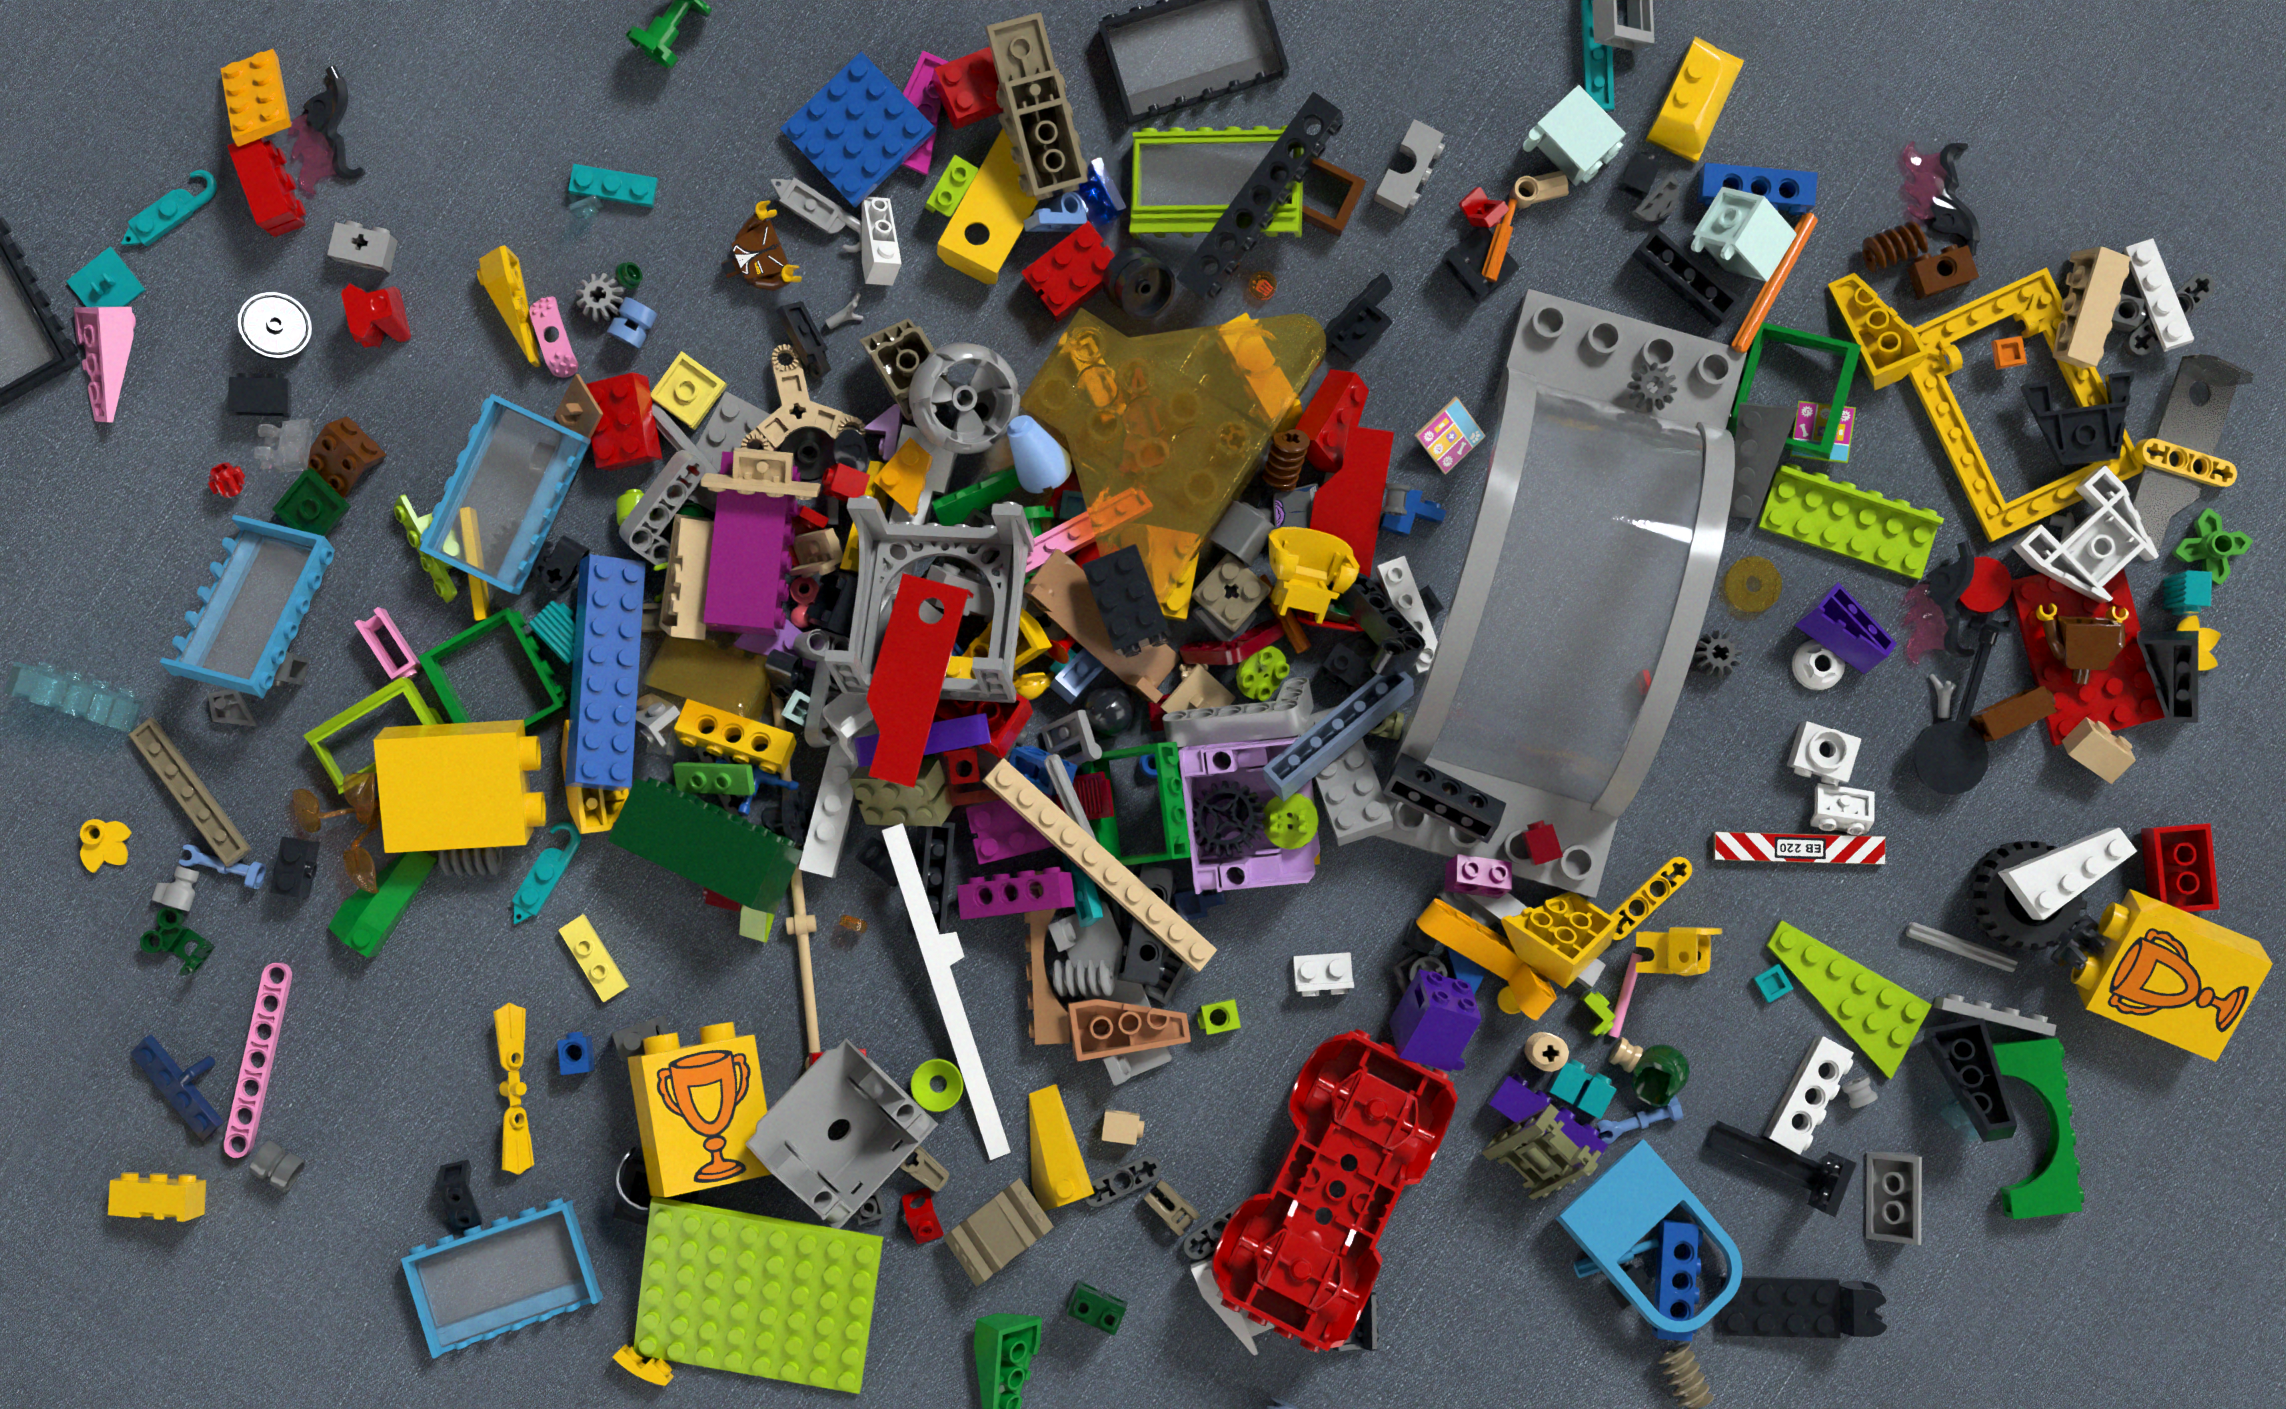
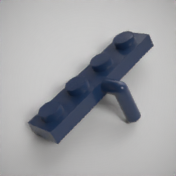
M152 1034L145 1037L130 1053L137 1064L141 1066L155 1086L160 1089L202 1141L209 1138L224 1123L191 1082L194 1077L215 1065L213 1057L208 1056L188 1067L183 1072Z

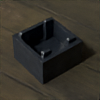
M834 570L821 576L820 583L822 584L813 604L809 605L806 610V615H808L806 621L850 639L858 579Z

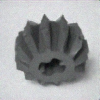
M1656 362L1651 364L1650 369L1646 364L1640 366V372L1634 371L1631 374L1634 381L1629 382L1627 388L1635 390L1629 395V399L1638 397L1637 408H1641L1646 403L1647 412H1652L1655 406L1661 411L1665 408V403L1670 404L1673 402L1674 398L1671 393H1675L1678 388L1675 385L1669 384L1676 377L1675 375L1669 377L1665 375L1669 369L1667 366L1658 371V363ZM1650 382L1655 383L1653 387H1658L1654 393L1650 392L1651 388H1647Z
M1719 629L1714 630L1712 636L1709 633H1704L1702 635L1704 642L1697 641L1696 647L1701 651L1693 654L1694 658L1702 659L1701 662L1697 663L1696 667L1699 669L1706 665V676H1710L1713 671L1716 678H1721L1723 671L1727 675H1731L1733 673L1732 666L1738 667L1741 664L1738 659L1734 658L1743 654L1742 650L1734 649V646L1738 645L1740 641L1736 639L1729 642L1731 633L1725 632L1721 637ZM1721 649L1723 655H1720L1722 659H1715L1712 653H1715V650Z

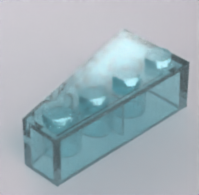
M40 660L38 665L14 662L3 694L12 697L29 698L28 702L51 708L57 707L58 711L79 717L84 716L86 720L122 731L132 732L135 730L145 701L135 697L136 691L119 687L118 691L109 689L110 683L95 678L88 682L82 680L83 674L68 669L65 670V673L55 671L56 665Z

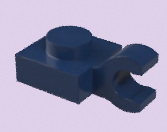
M1195 890L1174 894L1178 915L1185 921L1207 917L1208 907L1226 904L1224 892L1204 896L1203 891L1200 894H1196Z

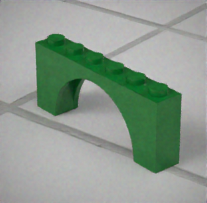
M2050 1036L1992 1043L2001 1074L2015 1077L2034 1090L2046 1109L2050 1125L2048 1147L2038 1167L2023 1180L2001 1187L2004 1216L2011 1219H2022L2081 1212V1203H2084V1192L2078 1183L2077 1174H2080V1163L2074 1154L2073 1146L2076 1145V1134L2070 1125L2069 1117L2072 1116V1106L2066 1096L2065 1088H2068V1077L2062 1067V1060L2065 1056L2062 1043L2059 1042V1038Z

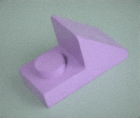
M894 404L864 428L866 433L886 435L885 439H880L879 455L883 456L885 463H888L895 455L900 437L903 414L898 404Z

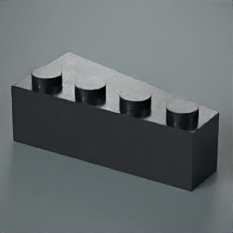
M1984 1018L1926 1028L1922 1042L1983 1143L2013 1138L2018 1125Z

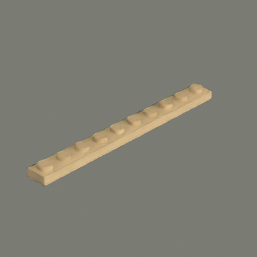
M1004 758L982 780L1196 973L1201 971L1217 951L1213 945Z

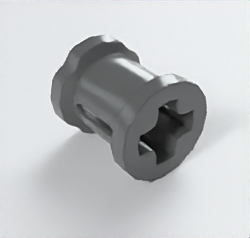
M1386 483V503L1381 512L1393 516H1407L1405 504L1407 493L1410 492L1411 487L1397 483Z

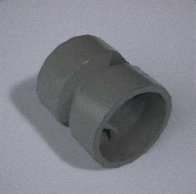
M269 1140L256 1154L250 1165L249 1173L259 1179L266 1180L270 1178V1185L285 1193L300 1176L306 1161L292 1152L285 1155V1149L282 1146Z

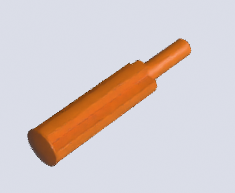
M1514 198L1509 199L1507 205L1509 211L1504 214L1502 224L1499 223L1496 226L1481 274L1488 282H1497L1513 231L1510 223L1517 205V200Z
M1263 574L1259 578L1271 588L1268 594L1271 599L1274 587L1267 575ZM1273 602L1269 603L1275 617L1281 619L1284 632L1296 654L1309 649L1311 644L1290 607L1287 608L1284 616L1280 615L1277 611L1279 605L1273 604Z

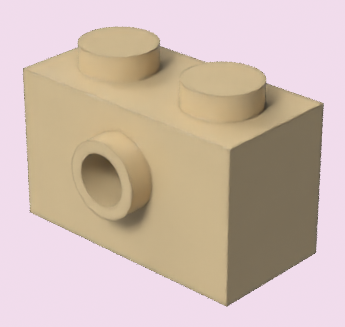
M2085 717L2062 742L2068 755L2112 784L2136 761L2131 751L2133 747L2122 736L2116 738L2110 734V729L2102 722L2097 721L2095 723Z

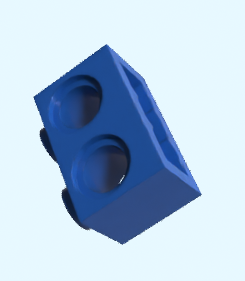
M1033 745L1013 748L1009 763L1040 791L1049 795H1057L1044 765L1046 757L1053 754ZM1061 758L1071 783H1073L1077 765Z

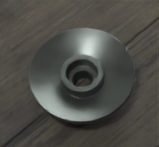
M814 426L797 428L790 432L781 444L780 452L793 453V462L798 467V472L801 473V479L821 477L827 468L835 464L834 439L821 428ZM805 446L813 447L809 452L803 451Z

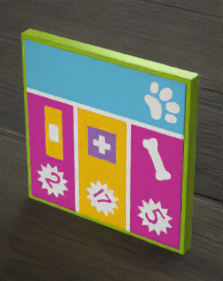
M1798 401L1793 439L1821 445L1832 405ZM1844 407L1829 460L1791 451L1790 457L1848 464L1856 407Z

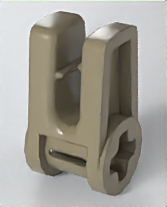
M918 1145L913 1151L918 1154L916 1158L918 1163L913 1161L909 1164L906 1162V1158L900 1164V1167L932 1190L938 1192L947 1182L950 1173L925 1149Z
M1161 1178L1156 1186L1164 1194V1197H1167L1174 1204L1175 1208L1169 1210L1158 1199L1159 1197H1155L1151 1192L1146 1193L1143 1199L1163 1218L1165 1223L1176 1234L1182 1237L1185 1233L1184 1229L1194 1219L1198 1220L1201 1215ZM1186 1212L1187 1214L1180 1220V1222H1177V1220Z

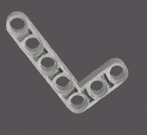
M1295 677L1284 682L1276 701L1173 711L1165 714L1162 720L1167 742H1177V747L1296 736L1304 731L1314 705L1309 679L1306 677Z

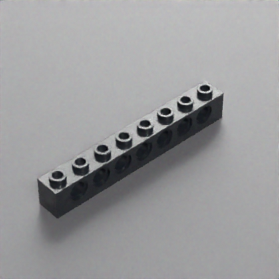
M1314 91L1176 277L1181 285L1206 303L1211 298L1215 299L1218 297L1224 287L1222 283L1228 275L1232 276L1238 270L1241 264L1240 258L1245 252L1249 253L1258 241L1256 237L1262 228L1266 230L1275 218L1273 214L1279 205L1284 206L1292 195L1291 189L1296 182L1301 183L1309 172L1308 166L1313 159L1318 160L1326 149L1325 143L1331 135L1333 137L1336 136L1344 124L1342 121L1344 117L1340 109ZM1313 124L1321 126L1319 133L1315 135L1307 134L1309 126ZM1294 148L1304 149L1301 157L1296 159L1289 157L1290 152ZM1277 171H1285L1287 173L1285 179L1281 182L1272 180L1273 175ZM1259 195H1269V200L1266 204H1255L1256 198ZM1242 218H1252V223L1248 228L1241 229L1238 227L1239 221ZM1225 241H1235V246L1231 251H1221L1222 244ZM1211 263L1218 265V269L1213 275L1204 274L1207 265Z

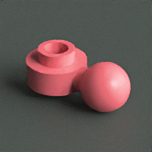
M798 577L793 581L790 588L792 598L798 604L791 612L790 618L792 624L797 628H807L811 625L810 622L806 621L808 618L806 610L809 605L813 604L819 590L817 582L811 577ZM802 586L810 588L806 594L800 593L799 590Z

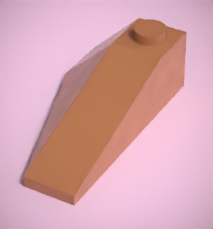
M1101 999L1068 1004L1070 1036L1073 1055L1077 1061L1191 1042L1187 1013Z

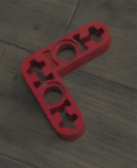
M1270 619L1259 623L1232 641H1194L1181 646L1179 650L1184 664L1231 665L1252 656L1282 637L1285 632L1281 619Z

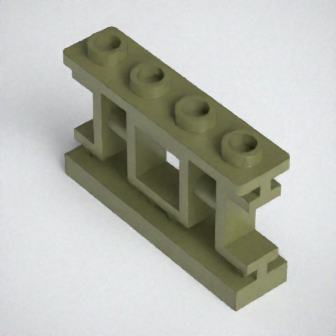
M1552 1104L1497 1132L1482 1151V1154L1489 1161L1499 1157L1497 1162L1502 1165L1508 1161L1525 1177L1526 1180L1522 1185L1525 1188H1532L1528 1195L1532 1200L1540 1196L1546 1197L1554 1189L1559 1191L1569 1182L1574 1184L1583 1175L1588 1177L1597 1168L1598 1164L1596 1161L1601 1155V1152L1597 1149L1589 1153L1591 1148L1587 1145L1579 1148L1561 1131L1564 1123L1561 1120L1557 1122L1554 1120L1559 1111Z

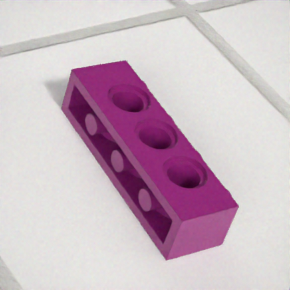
M1060 867L1043 869L1042 875H1035L1034 870L1017 872L1018 878L1011 879L1009 874L992 875L993 881L985 882L984 877L968 878V884L957 885L960 919H976L1075 907L1071 872H1060ZM1040 884L1043 887L1042 895H1040L1038 891ZM1014 888L1017 889L1018 893L1016 899L1013 895ZM989 891L992 893L991 902L988 897Z

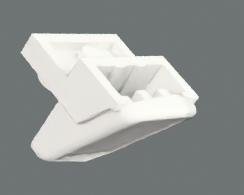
M842 693L823 708V717L838 736L840 746L852 763L855 764L858 760L854 738L879 734L880 731L866 700L867 695Z

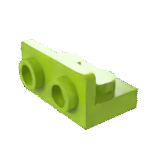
M954 155L924 208L933 214L937 210L945 216L951 217L976 176L978 168L959 156Z

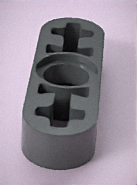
M1143 1155L1091 1180L1092 1186L1096 1185L1097 1189H1101L1106 1186L1103 1180L1109 1178L1110 1187L1115 1194L1110 1195L1109 1190L1101 1194V1200L1097 1201L1095 1197L1090 1198L1087 1196L1084 1198L1090 1206L1100 1207L1156 1180L1161 1173L1160 1161L1153 1155ZM1144 1161H1148L1149 1164L1155 1163L1156 1167L1153 1169V1175L1149 1176L1147 1172L1138 1175L1141 1181L1136 1183L1134 1173L1129 1168L1135 1166V1171L1143 1168ZM1123 1172L1130 1176L1131 1183L1127 1188L1120 1189L1114 1184V1177L1118 1173Z
M1246 1199L1236 1201L1188 1234L1184 1240L1185 1253L1192 1259H1202L1214 1251L1220 1238L1212 1232L1214 1223L1218 1221L1227 1223L1229 1218L1226 1215L1231 1213L1232 1216ZM1207 1229L1209 1237L1215 1243L1210 1245L1209 1240L1202 1244V1252H1198L1196 1249L1191 1251L1189 1249L1192 1246L1191 1240L1195 1238L1197 1241L1205 1238V1234L1202 1231Z

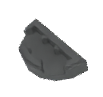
M1671 173L1631 215L1645 222L1660 221L1670 215L1679 200L1678 181Z

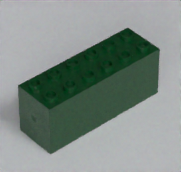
M648 777L647 781L639 778L635 779L608 842L748 908L775 915L803 853L802 850L794 847L795 841L782 835L774 834L765 827L750 823L741 816L726 812L723 808L700 800L701 798L678 790L677 787L664 781H659L652 777Z

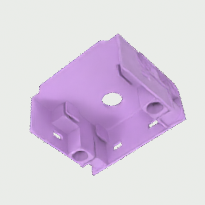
M1300 735L1186 746L1178 751L1190 840L1193 883L1196 894H1200L1203 890L1217 889V892H1222L1223 890L1307 883L1315 875L1314 858L1320 852L1318 830L1309 843L1301 848L1291 850L1278 847L1268 839L1264 831L1257 830L1256 833L1260 835L1261 840L1256 841L1252 838L1250 842L1254 848L1250 850L1246 845L1243 846L1244 855L1242 856L1235 849L1233 850L1232 858L1226 856L1225 850L1220 858L1215 855V849L1208 854L1204 850L1205 845L1199 846L1196 843L1198 837L1193 831L1197 826L1192 820L1196 817L1192 808L1199 807L1194 802V798L1197 797L1203 800L1205 797L1201 792L1202 789H1206L1211 793L1213 791L1211 788L1212 783H1215L1219 789H1221L1223 780L1229 783L1230 788L1234 781L1239 782L1240 789L1247 785L1250 788V793L1256 792L1259 796L1256 802H1262L1265 808L1268 802L1277 794L1265 782L1262 768L1299 739ZM1222 752L1230 756L1231 763L1223 760ZM1311 779L1295 793L1310 798L1315 806ZM1232 798L1221 800L1215 806L1223 807ZM1208 813L1206 828L1211 836L1214 832L1212 828L1215 824V818ZM1288 813V817L1293 816L1292 813ZM1218 814L1222 818L1223 822H1231L1226 816L1223 817L1222 815ZM1249 816L1244 822H1242L1246 826L1248 824ZM1288 824V828L1292 829L1293 825ZM1230 832L1221 840H1231L1239 836L1240 833ZM1235 867L1242 869L1245 876L1238 874Z

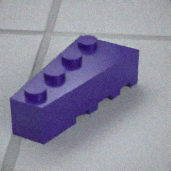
M1514 1073L1512 1077L1507 1074L1503 1075L1486 1102L1514 1122H1517L1549 1105L1553 1099L1539 1089L1536 1093H1533L1526 1088L1529 1082ZM1561 1106L1558 1110L1559 1113L1554 1118L1556 1122L1561 1120L1564 1123L1561 1131L1579 1148L1587 1145L1591 1148L1589 1153L1596 1149L1601 1152L1600 1158L1608 1147L1607 1143L1597 1137L1600 1132L1587 1123L1582 1127L1574 1121L1576 1115Z

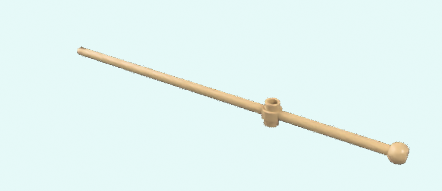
M771 691L775 728L787 731L785 716L781 715L784 710V702ZM790 761L785 773H780V779L788 782L792 781ZM781 787L782 797L787 788ZM799 860L791 878L794 917L786 918L788 935L796 934L808 1046L809 1053L821 1052L808 932H817L815 915H806L802 871L799 869ZM809 1057L805 1061L806 1070L809 1069Z

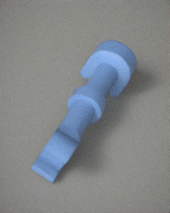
M183 845V849L191 851L192 857L190 860L180 859L179 863L181 865L195 866L200 864L215 868L219 873L227 874L230 872L245 876L244 886L259 889V886L262 887L266 874L265 864L256 861L250 866L235 863L229 868L223 864L219 857L202 853L195 845Z
M1675 1095L1667 1106L1644 1113V1111L1637 1112L1635 1117L1620 1122L1602 1120L1597 1123L1600 1132L1608 1131V1133L1602 1134L1600 1137L1605 1143L1611 1144L1623 1132L1638 1127L1644 1129L1649 1127L1650 1123L1668 1117L1673 1121L1683 1119V1113L1678 1098Z

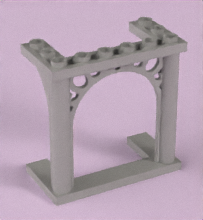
M866 495L859 496L858 498H848L847 510L858 530L859 576L848 651L826 650L824 659L842 693L868 694L873 677L872 667L882 600L891 581L899 572L916 561L933 556H952L970 562L984 573L992 586L995 605L988 658L973 657L972 670L976 679L945 678L939 699L1015 703L1017 691L1012 680L1028 552H1034L1035 544L1023 506L1009 501L1002 504H993L991 515L996 526L985 525L982 528H976L965 524H956L953 527L942 526L937 523H927L926 525H914L910 522L888 524L877 499ZM893 546L904 547L907 551L905 559L897 560L893 558L890 554L891 548ZM912 547H922L923 549L919 552H914ZM968 550H978L976 554L967 553ZM1000 551L998 559L993 563L984 564L982 562L986 552ZM884 560L893 566L890 571H885L887 564H884ZM999 569L1000 576H994L992 571Z

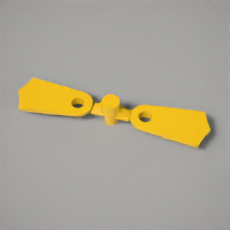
M507 1003L493 1012L500 1062L506 1071H510L508 1072L507 1081H503L499 1087L501 1095L507 1096L510 1101V1107L506 1110L503 1118L502 1170L520 1175L526 1169L534 1166L527 1114L522 1107L518 1106L521 1105V1095L525 1094L527 1090L526 1084L520 1082L519 1071H517L522 1066L524 1060L526 1009L512 1003ZM513 1054L516 1056L514 1063L511 1060ZM518 1114L519 1122L516 1124L515 1116Z

